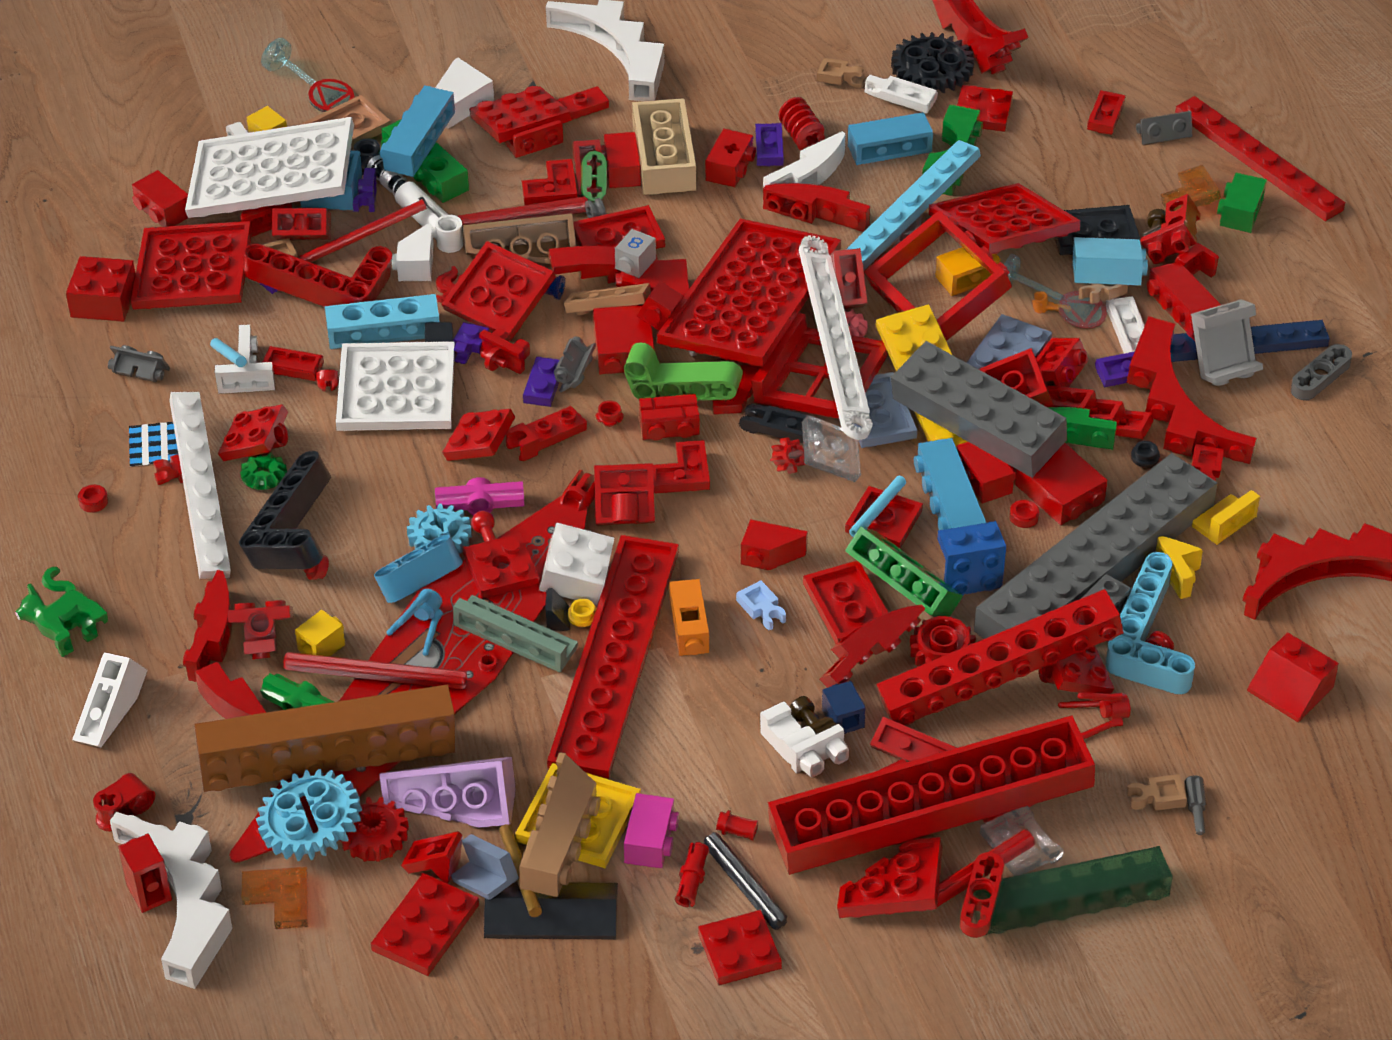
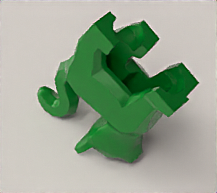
M51 567L42 575V584L53 592L66 593L47 606L35 587L30 583L27 585L29 594L21 600L20 607L15 611L18 620L35 624L42 635L55 641L58 653L61 657H64L74 651L69 634L70 630L78 626L81 628L83 639L89 642L98 637L96 622L102 621L105 624L108 622V615L96 601L88 598L84 592L79 590L70 581H55L54 577L60 573V569L58 567Z

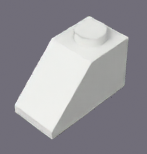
M426 224L398 242L397 254H392V270H397L398 281H431L434 249L432 224Z

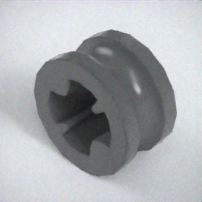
M596 198L594 202L590 200L585 202L588 218L606 215L604 204L600 198Z

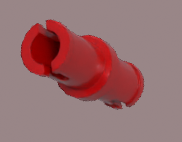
M701 842L689 844L685 865L680 868L679 877L681 880L675 896V902L683 907H689V905L693 907L695 905L699 885L705 878V871L703 869L709 854V847Z

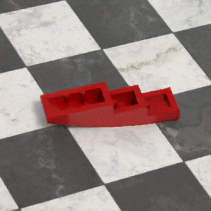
M573 246L549 249V259L555 275L579 272L581 279L606 276L608 284L616 283L615 273H621L620 270L615 269V247Z
M1047 386L1055 407L1090 409V418L1117 421L1115 436L1144 439L1154 422L1152 412L1125 410L1123 401L1097 399L1095 390Z

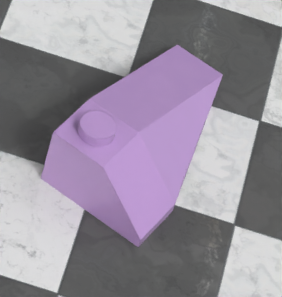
M512 757L380 773L382 797L386 805L391 801H395L397 809L403 808L405 811L440 817V819L462 822L478 828L511 824L516 789Z

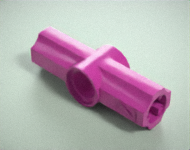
M477 477L469 480L464 486L435 488L436 509L438 504H442L443 509L453 505L454 511L468 510L471 515H474L478 511H488L491 513L493 508L525 506L523 481L491 484L488 479Z

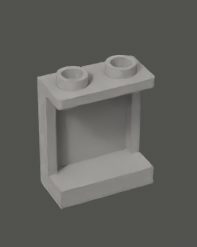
M1241 299L1191 314L1201 379L1211 382L1212 385L1219 386L1229 383V379L1236 377L1248 378L1253 376L1254 372L1263 370V363L1255 359L1249 317L1256 315L1255 304Z

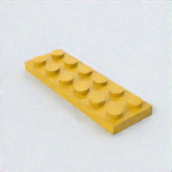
M929 304L876 319V328L896 371L925 341L952 355ZM915 412L928 442L952 438L955 446L968 442Z

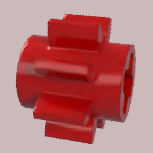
M789 437L781 438L780 445L771 446L773 453L770 461L778 466V472L787 470L788 474L796 473L797 466L806 465L804 459L807 450L800 445L799 439L790 441Z

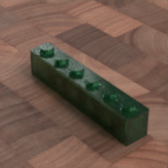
M1160 846L1003 878L990 929L987 934H1001L1007 930L1025 926L1033 927L1039 923L1054 920L1062 921L1077 915L1095 914L1102 910L1128 907L1134 903L1149 900L1157 901L1170 896L1173 875ZM977 890L973 893L976 898L981 900L991 897V894L986 890ZM975 910L974 915L978 922L980 920V911Z

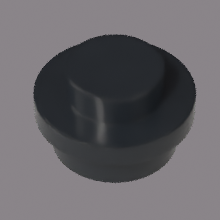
M1140 441L1131 451V460L1140 467H1152L1159 462L1160 452L1153 442Z

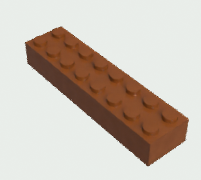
M448 685L194 724L204 792L222 791L239 786H254L258 783L281 781L282 779L286 781L292 778L294 773L298 777H302L305 770H308L310 775L314 776L318 769H321L322 773H328L330 770H333V772L340 770L349 771L353 768L380 766L397 761H412L416 758L443 756L455 752V716Z

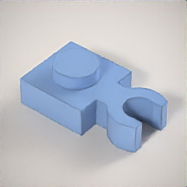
M762 581L736 593V601L752 619L761 616L766 629H773L772 618L779 619L781 623L786 622V612L778 606V598Z

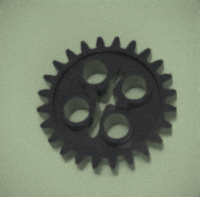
M933 32L930 33L929 37L920 33V38L911 35L910 41L903 39L902 45H896V50L892 51L891 68L892 74L896 75V78L945 93L946 88L955 91V85L962 87L964 81H970V76H973L975 58H973V51H969L968 45L962 46V40L954 42V36L946 39L944 38V33H941L939 37H935Z

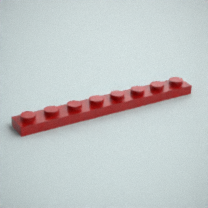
M1196 96L1176 106L1175 113L1191 111L1192 127L1322 220L1327 221L1344 211L1346 202Z

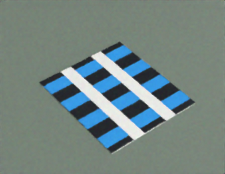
M173 422L129 426L130 467L152 465L153 461L165 459L170 462V456L178 454Z

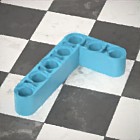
M1153 552L1146 557L1120 615L1124 634L1108 642L1105 666L1107 671L1115 676L1170 693L1185 694L1192 687L1195 669L1194 660L1187 654L1145 642L1169 587L1172 560L1167 554Z

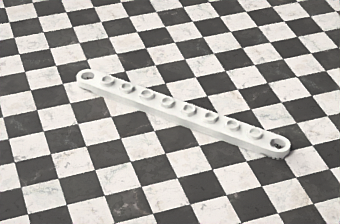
M808 235V237L806 236L802 239L799 253L843 432L850 438L862 440L869 436L873 423L869 416L870 410L831 255H829L827 243H824L823 239L820 240V237L815 238V236L811 237V235ZM852 423H856V424L860 425L862 428L859 427V428L857 429V426H855V428H854V424H852Z

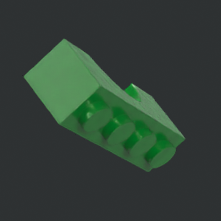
M949 105L943 119L942 141L951 147L958 140L976 146V137L981 136L983 122L979 121L980 110ZM949 149L942 152L929 153L922 170V175ZM963 174L943 193L944 195H953L956 186H961Z

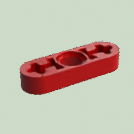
M982 853L977 856L974 862L960 917V929L969 937H982L990 929L1004 873V861L996 853ZM987 866L993 867L989 879L984 878ZM977 890H986L991 894V897L981 900L976 898L973 893ZM975 910L980 911V920H978L977 924L971 923Z

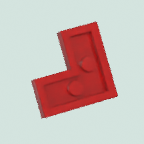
M572 159L546 161L547 178L522 180L524 205L577 198Z
M704 440L676 442L677 463L653 465L654 494L710 490V477Z

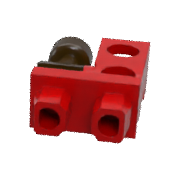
M1189 194L1167 202L1166 211L1154 209L1148 214L1147 224L1150 230L1142 233L1143 237L1140 239V243L1146 249L1149 258L1155 265L1163 262L1165 257L1174 253L1182 254L1189 251V247L1197 243L1195 236L1197 234L1196 221L1200 220L1201 213ZM1182 205L1181 208L1175 211L1177 206Z

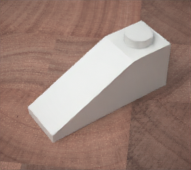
M104 653L72 740L101 748L137 700L147 669L130 658Z

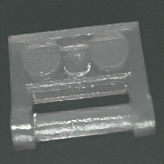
M1028 806L1010 811L982 824L980 834L992 849L1022 831L1018 825L1024 826L1033 835L1035 841L1042 849L1038 850L1033 846L1005 864L1015 878L1048 862L1050 864L1056 863L1065 853L1058 843H1053L1033 818L1034 813Z

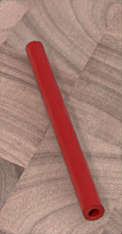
M423 199L299 257L308 262L316 261L424 211L427 207Z

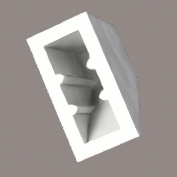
M456 58L435 87L454 92L455 114L447 124V129L470 116L469 108L477 106L479 102L494 101L493 80L460 58Z

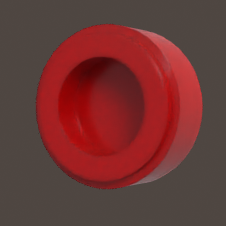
M96 484L83 487L78 493L80 508L90 513L103 510L108 504L106 489Z
M1018 500L1011 505L1009 518L1017 527L1030 528L1037 524L1040 510L1038 505L1032 501Z

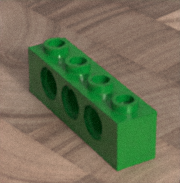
M401 120L382 128L383 140L381 141V146L388 141L393 128L398 126ZM436 142L413 178L424 185L432 196H436L444 203L469 191L468 170Z
M860 526L845 552L916 605L922 604L925 608L924 611L933 617H950L963 598L962 594L876 531Z

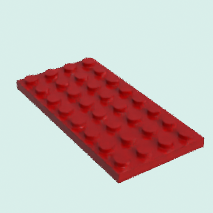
M740 218L657 333V343L671 348L685 349L698 354H707L721 357L725 360H734L752 366L763 367L810 296L799 253L802 239L806 236L808 237V235H811V237L815 236V238L820 237V240L823 239L824 243H827L829 255L833 251L841 250V239Z

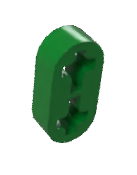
M598 151L587 153L581 163L582 197L585 196L588 201L594 202L596 198L603 199L606 194L607 185L606 158ZM592 157L596 158V162L601 163V166L596 168V175H592V166L587 165V162H590ZM592 180H596V188L601 189V192H598L596 197H592L591 192H587V189L592 185Z

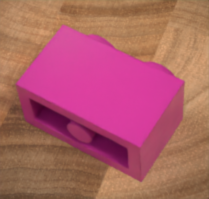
M636 793L624 840V863L663 868L665 856L670 857L672 854L673 837H670L671 831H677L679 823V812H674V798Z

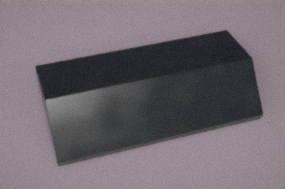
M518 882L512 883L492 899L488 900L485 898L484 938L616 940L618 883L569 882L568 885H562L558 897L535 892L542 909V913L538 917H531L529 915Z

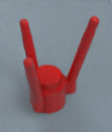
M1078 693L1077 697L1079 699L1088 700L1058 703L1059 708L1100 707L1101 716L1110 720L1082 732L1083 739L1112 727L1123 726V719L1129 718L1131 713L1129 698L1126 694Z

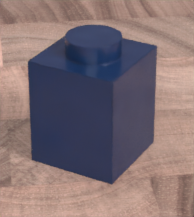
M852 681L822 689V711L825 717L833 718L836 725L839 724L844 729V734L865 728L866 707Z

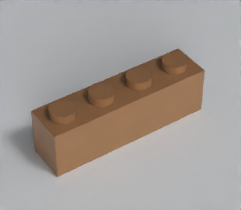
M572 214L463 226L466 254H478L486 241L532 262L551 264L549 249L576 246Z
M560 752L556 760L557 777H550L547 786L549 791L546 805L541 804L536 830H532L519 866L520 889L558 897L562 885H568L572 872L571 864L579 859L582 838H588L591 828L590 819L592 816H597L601 802L600 797H596V782L570 757Z

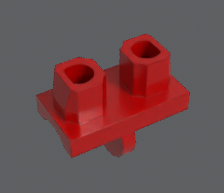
M500 327L492 333L485 329L479 333V338L482 340L480 354L485 359L484 366L486 369L495 371L500 366L502 368L506 367L518 374L525 370V359L530 355L529 342L519 339L514 344L510 343V335Z

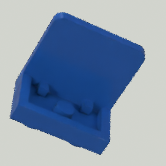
M996 521L938 530L937 540L946 560L945 583L962 595L991 591L1003 585L1007 546Z

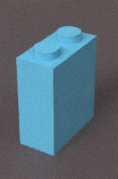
M1074 237L1072 266L1075 283L1141 285L1142 276H1147L1148 260L1146 259V249H1141L1140 240Z

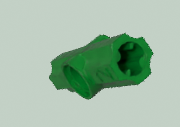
M269 673L263 679L260 689L264 699L282 707L284 710L334 702L322 696L313 684L307 681L298 684L278 673L275 675Z

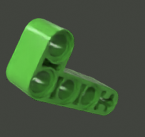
M635 343L632 346L624 366V373L631 392L637 399L696 394L697 400H728L735 397L743 375V370L738 364L728 361L659 363L656 352L646 343Z

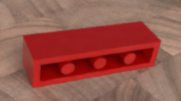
M1180 262L1150 268L1149 280L1147 281L1148 293L1156 299L1161 307L1195 341L1191 314L1217 307L1221 304Z

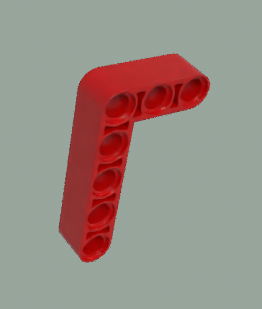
M262 244L248 245L244 250L243 259L244 275L248 279L323 307L375 301L390 278L392 266V252L383 246L372 247L352 277Z

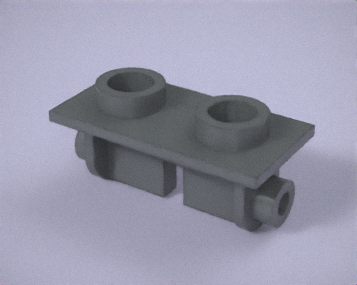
M1191 111L1141 119L1140 123L1136 124V131L1138 134H1141L1142 145L1192 137Z
M575 336L568 340L563 352L564 356L560 358L554 370L555 379L563 383L559 390L560 392L570 387L575 388L583 381L585 377L583 373L593 360L592 353L596 343L587 347L580 337Z
M122 345L121 348L110 346L115 357L109 360L108 369L112 370L115 374L132 377L134 369L138 368L135 375L136 378L157 382L158 380L162 381L164 370L170 371V367L163 356L157 352L147 351V353H142L127 345Z

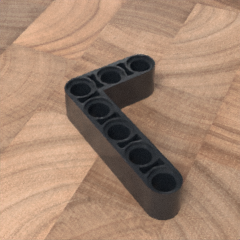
M317 451L305 452L295 460L240 538L239 545L253 568L310 569L322 560L323 553L308 529H296L331 478Z

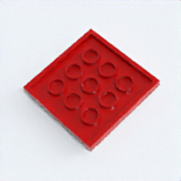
M1020 183L929 205L928 215L932 217L940 210L947 217L953 216L961 226L960 229L963 232L969 231L976 239L977 245L980 248L985 246L991 254H998L1002 250L1009 248H1021L1025 244L1033 242H1045L1046 239L1053 237H1065L1069 233L1080 231L1079 219Z
M251 221L144 228L131 296L133 310L242 303L246 277L243 270L244 250L251 243L253 230Z

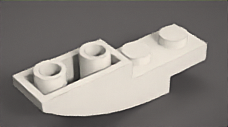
M841 131L801 150L800 160L763 177V188L765 185L800 183L820 185L836 170L845 155V133Z

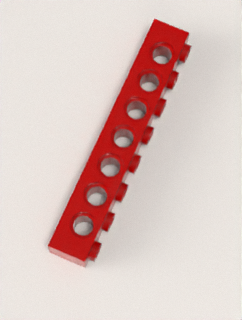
M1103 589L877 683L882 704L890 720L902 725L912 724L915 720L932 713H938L944 708L961 701H967L975 695L998 688L1006 682L1018 677H1024L1030 672L1047 665H1053L1066 657L1082 653L1097 644L1113 640L1117 636L1124 634L1121 617L1106 589Z

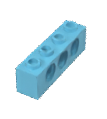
M436 294L325 306L330 349L342 348L344 343H390L425 339V323L440 322Z

